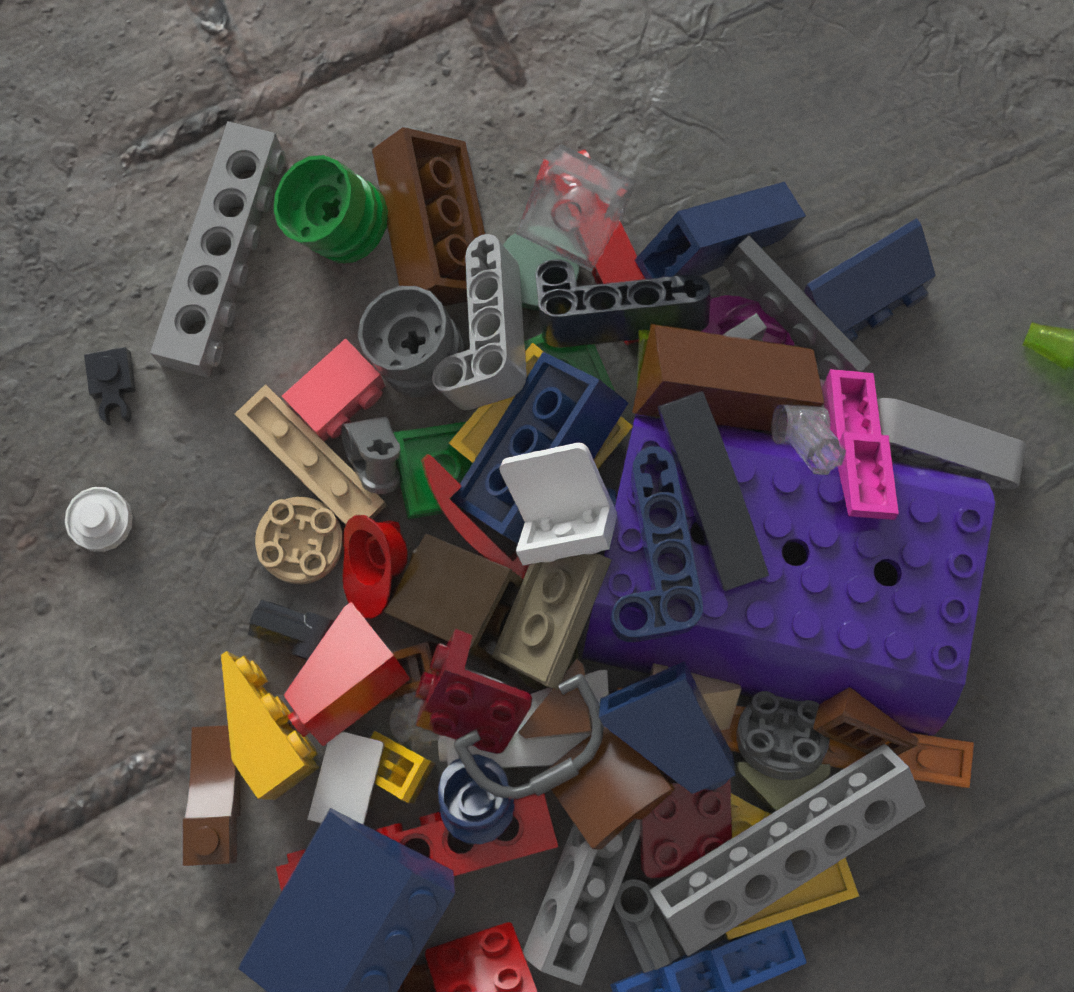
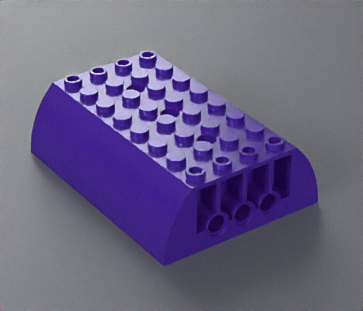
M635 414L615 504L617 519L610 549L605 550L604 554L605 557L612 560L593 604L582 659L650 674L653 663L672 667L685 661L691 673L741 685L740 695L753 697L762 691H768L778 697L802 702L812 700L821 704L850 687L910 733L928 736L935 735L948 720L965 686L995 508L994 495L990 485L982 479L892 460L899 512L896 519L852 517L848 515L833 447L744 428L717 425L748 509L769 576L727 591L720 587L708 546L696 544L691 537V528L697 524L690 499L684 493L678 474L703 601V613L698 623L689 632L641 642H625L613 633L610 626V617L614 605L623 596L651 590L631 485L633 462L636 455L642 449L650 446L661 447L672 455L661 418ZM653 464L646 465L645 473L651 475L653 483L651 495L659 493L658 481L662 471H656ZM656 508L649 513L650 521L659 528H667L674 523L672 513L665 508ZM796 542L802 545L807 554L805 563L801 566H792L786 563L782 557V547L784 544ZM665 553L658 558V565L664 573L675 575L683 570L681 559L673 553ZM887 562L895 567L898 575L895 585L883 586L877 582L874 577V567L877 563ZM674 599L667 604V612L673 620L685 622L691 619L692 609L686 601ZM628 607L619 613V620L626 629L638 630L645 625V616L640 609Z

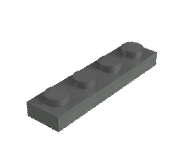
M750 236L742 241L725 260L723 265L728 269L733 280L739 285L744 286L760 303L762 310L770 317L775 318L788 331L792 341L798 347L814 350L816 362L820 365L825 376L828 375L830 369L862 372L871 363Z

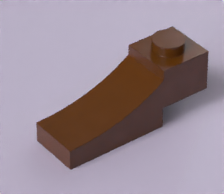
M228 725L192 727L189 793L186 816L183 818V866L237 863V816H240V772L231 759Z

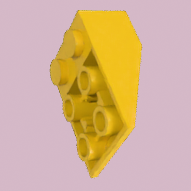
M226 651L221 655L232 762L257 799L276 800L319 768L313 760L318 755V752L307 736L303 738L296 730L293 731L288 723V715L291 712L280 697L274 698L271 693H267L263 685L268 682V679L254 660L249 661L244 655L240 658Z

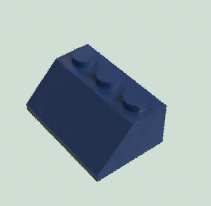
M917 218L806 285L803 292L851 342L858 338L856 332L868 325L872 330L878 328L894 316L892 310L902 304L910 308L929 294L926 289L936 274L921 223Z

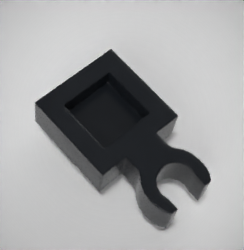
M126 347L84 354L89 395L93 399L103 398L99 406L101 420L107 425H111L109 414L112 409L120 407L122 418L129 422L132 416L131 409L124 401L123 394L136 392L131 352Z

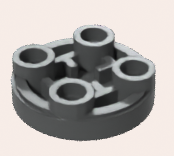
M762 691L754 695L752 702L743 710L736 731L737 745L745 761L758 772L780 780L800 779L817 770L825 758L830 738L823 736L813 729L819 704L812 700L802 702L778 697L768 691Z

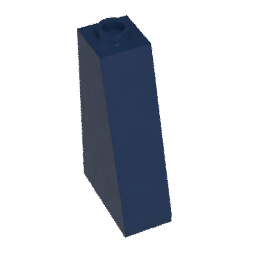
M784 181L678 211L636 257L635 262L645 279L681 275L702 276L724 266L725 260L748 236L761 249L787 236L806 215Z

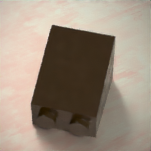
M425 533L420 545L411 555L410 564L402 580L393 590L385 613L405 626L445 646L455 629L473 635L468 657L506 675L510 667L492 658V654L523 579L510 568Z

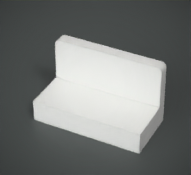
M341 732L327 743L307 820L321 823L328 810L332 808L364 825L384 748L383 742Z

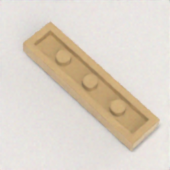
M266 384L235 413L236 417L345 525L354 515H366L373 519L387 506L378 494L371 493L363 488L358 475Z

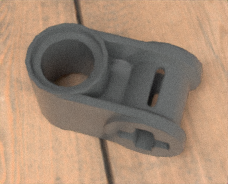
M383 416L342 424L341 435L344 451L348 461L352 463L363 488L375 494H387L396 490L400 485V473L396 467V460L400 456V443L395 438L387 417Z

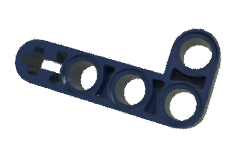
M650 446L642 449L635 457L631 470V485L651 590L628 594L621 597L615 603L610 617V626L613 633L625 642H641L689 632L698 623L703 613V601L676 464L673 456L667 450L661 447ZM653 464L656 471H662L658 481L659 493L651 495L653 491L651 475L645 473L646 465ZM656 508H665L672 513L674 523L667 528H659L650 521L649 513ZM665 553H673L681 559L683 570L675 575L664 573L658 565V558ZM674 599L686 601L692 609L691 619L685 622L673 620L667 612V604ZM628 607L640 609L645 616V625L638 630L626 629L619 620V613Z

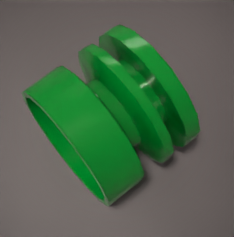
M325 155L308 156L295 163L282 177L275 192L273 210L277 225L288 238L338 264L354 263L368 256L380 243L387 228L388 209L383 194L374 184L355 174L338 160Z

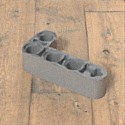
M490 234L475 238L466 250L470 350L444 358L435 367L432 375L433 385L455 406L462 410H471L508 399L518 394L526 383L527 374L518 261L494 235Z
M891 398L877 399L881 435H889L891 456L893 455L936 470L982 479L993 488L1016 489L1019 487L1026 443L905 401Z

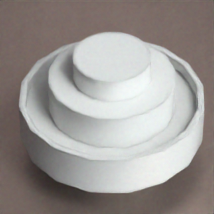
M92 487L81 491L71 500L66 510L65 525L68 535L76 544L90 551L105 552L116 548L127 538L132 528L133 515L130 505L119 493L107 487Z

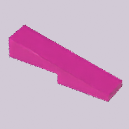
M830 369L822 386V393L848 515L852 517L895 520L899 512L889 435H881L874 373Z

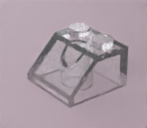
M560 144L542 161L516 234L592 271L622 219L637 181Z

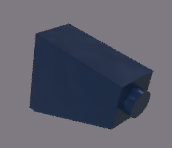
M685 661L600 698L599 719L603 726L693 794L703 789H717L726 784L731 777L736 776L733 754Z

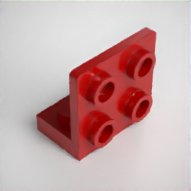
M511 922L476 932L425 951L436 992H537Z

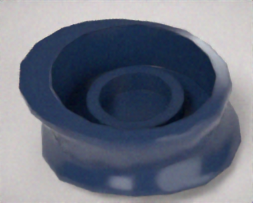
M479 754L472 755L479 769L489 780L501 786L510 787L504 770L497 762ZM460 758L454 760L441 775L438 786L441 818L447 830L455 838L465 843L484 844L494 841L505 832L512 821L515 807L514 799L497 797L481 789L468 774Z

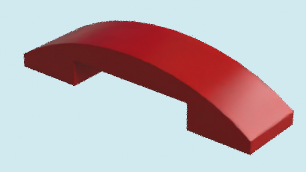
M427 454L421 460L427 483L436 503L454 529L488 560L510 568L524 579L530 564L522 565L516 551L508 557L450 500L462 486L430 454Z

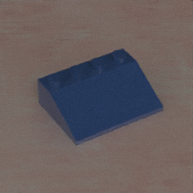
M330 808L241 960L238 969L267 992H397L455 895L453 870Z

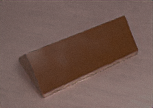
M651 324L632 412L637 415L660 417L657 406L702 391L716 425L793 435L824 404V398L814 350L810 348Z

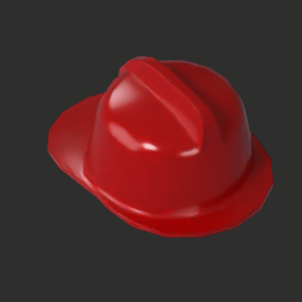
M354 515L347 521L344 528L343 589L347 602H352L364 618H375L382 614L388 604L391 580L403 572L408 562L407 546L401 535L398 522L391 520L375 522L366 515Z

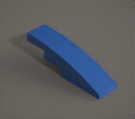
M790 919L730 940L726 939L697 950L690 956L686 954L678 957L670 964L657 970L637 973L614 982L610 986L612 992H740L804 965L807 962Z

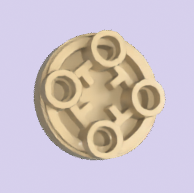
M292 497L285 500L279 499L269 506L268 511L264 514L258 525L255 545L259 561L273 576L290 584H308L322 579L337 565L343 551L344 535L338 518L325 504L308 497Z

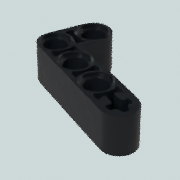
M561 259L547 260L536 269L535 276L542 338L544 342L553 347L564 348L648 339L651 324L700 332L706 329L709 324L710 285L707 280L697 275H681L576 287L573 266L567 261Z

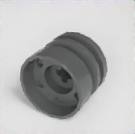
M397 286L381 293L367 306L360 319L358 339L362 352L397 392L409 397H430L440 393L432 381L435 367L444 358L467 349L462 333L450 318L442 303L430 291L417 286Z

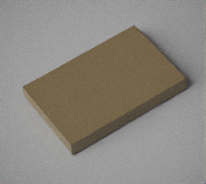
M596 553L560 558L549 563L539 562L530 564L492 658L548 687L558 690V685L563 680L612 559Z

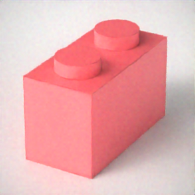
M345 338L286 391L282 398L288 407L323 441H326L329 437L336 438L341 435L342 424L351 423L350 418L361 408L366 410L373 406L382 396L383 392L381 390L385 387L381 374Z

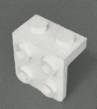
M573 443L505 458L502 461L500 473L525 521L516 550L522 565L539 562L549 563L560 558L582 554L592 555L610 549L617 511L592 455L585 444Z

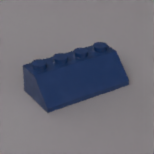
M542 352L527 376L522 390L515 395L461 481L460 485L462 487L450 500L518 544L525 521L500 473L502 461L505 458L573 443L585 444L594 460L629 402L601 380Z

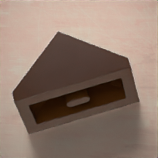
M576 659L566 671L562 682L577 674H582L585 677L584 665ZM553 688L519 730L518 734L526 741L590 734L589 709L578 688L565 695L561 693L560 689Z

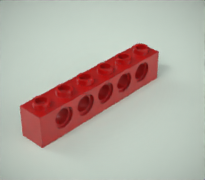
M544 793L540 796L532 794L514 799L513 816L519 823V832L514 839L504 841L496 838L492 842L474 844L472 849L466 853L457 852L452 848L450 844L451 833L445 827L440 812L419 817L421 827L403 831L402 823H397L375 830L406 847L414 838L423 839L430 848L429 858L453 870L454 876L558 847ZM306 849L286 854L288 864L276 867L281 891Z

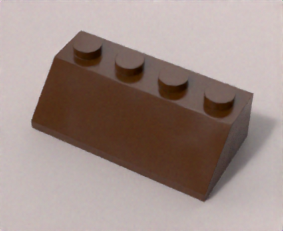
M402 127L372 149L380 192L385 198L388 209L387 228L399 286H417L428 290L443 306L468 302L466 250L475 238L485 235L466 142Z

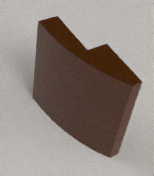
M606 727L603 730L602 743L594 758L578 770L579 775L551 789L590 847L594 850H602L634 819L643 820L676 790L662 770ZM591 735L568 751L550 768L569 758L574 760L585 750Z

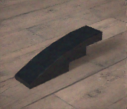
M700 391L657 406L684 493L690 499L702 540L708 546L720 587L727 591L769 576L740 486L704 393Z

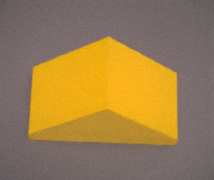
M374 730L370 739L384 743L375 784L407 803H415L435 763Z

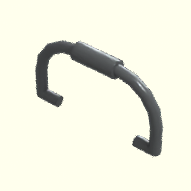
M577 674L560 683L558 687L563 695L578 688L593 722L589 743L585 750L574 760L569 758L530 779L529 784L519 787L501 786L489 780L483 774L468 749V746L481 740L476 729L454 741V748L464 767L481 789L497 797L519 799L532 794L540 796L579 775L578 770L594 758L602 743L604 726L599 719V702L584 675Z

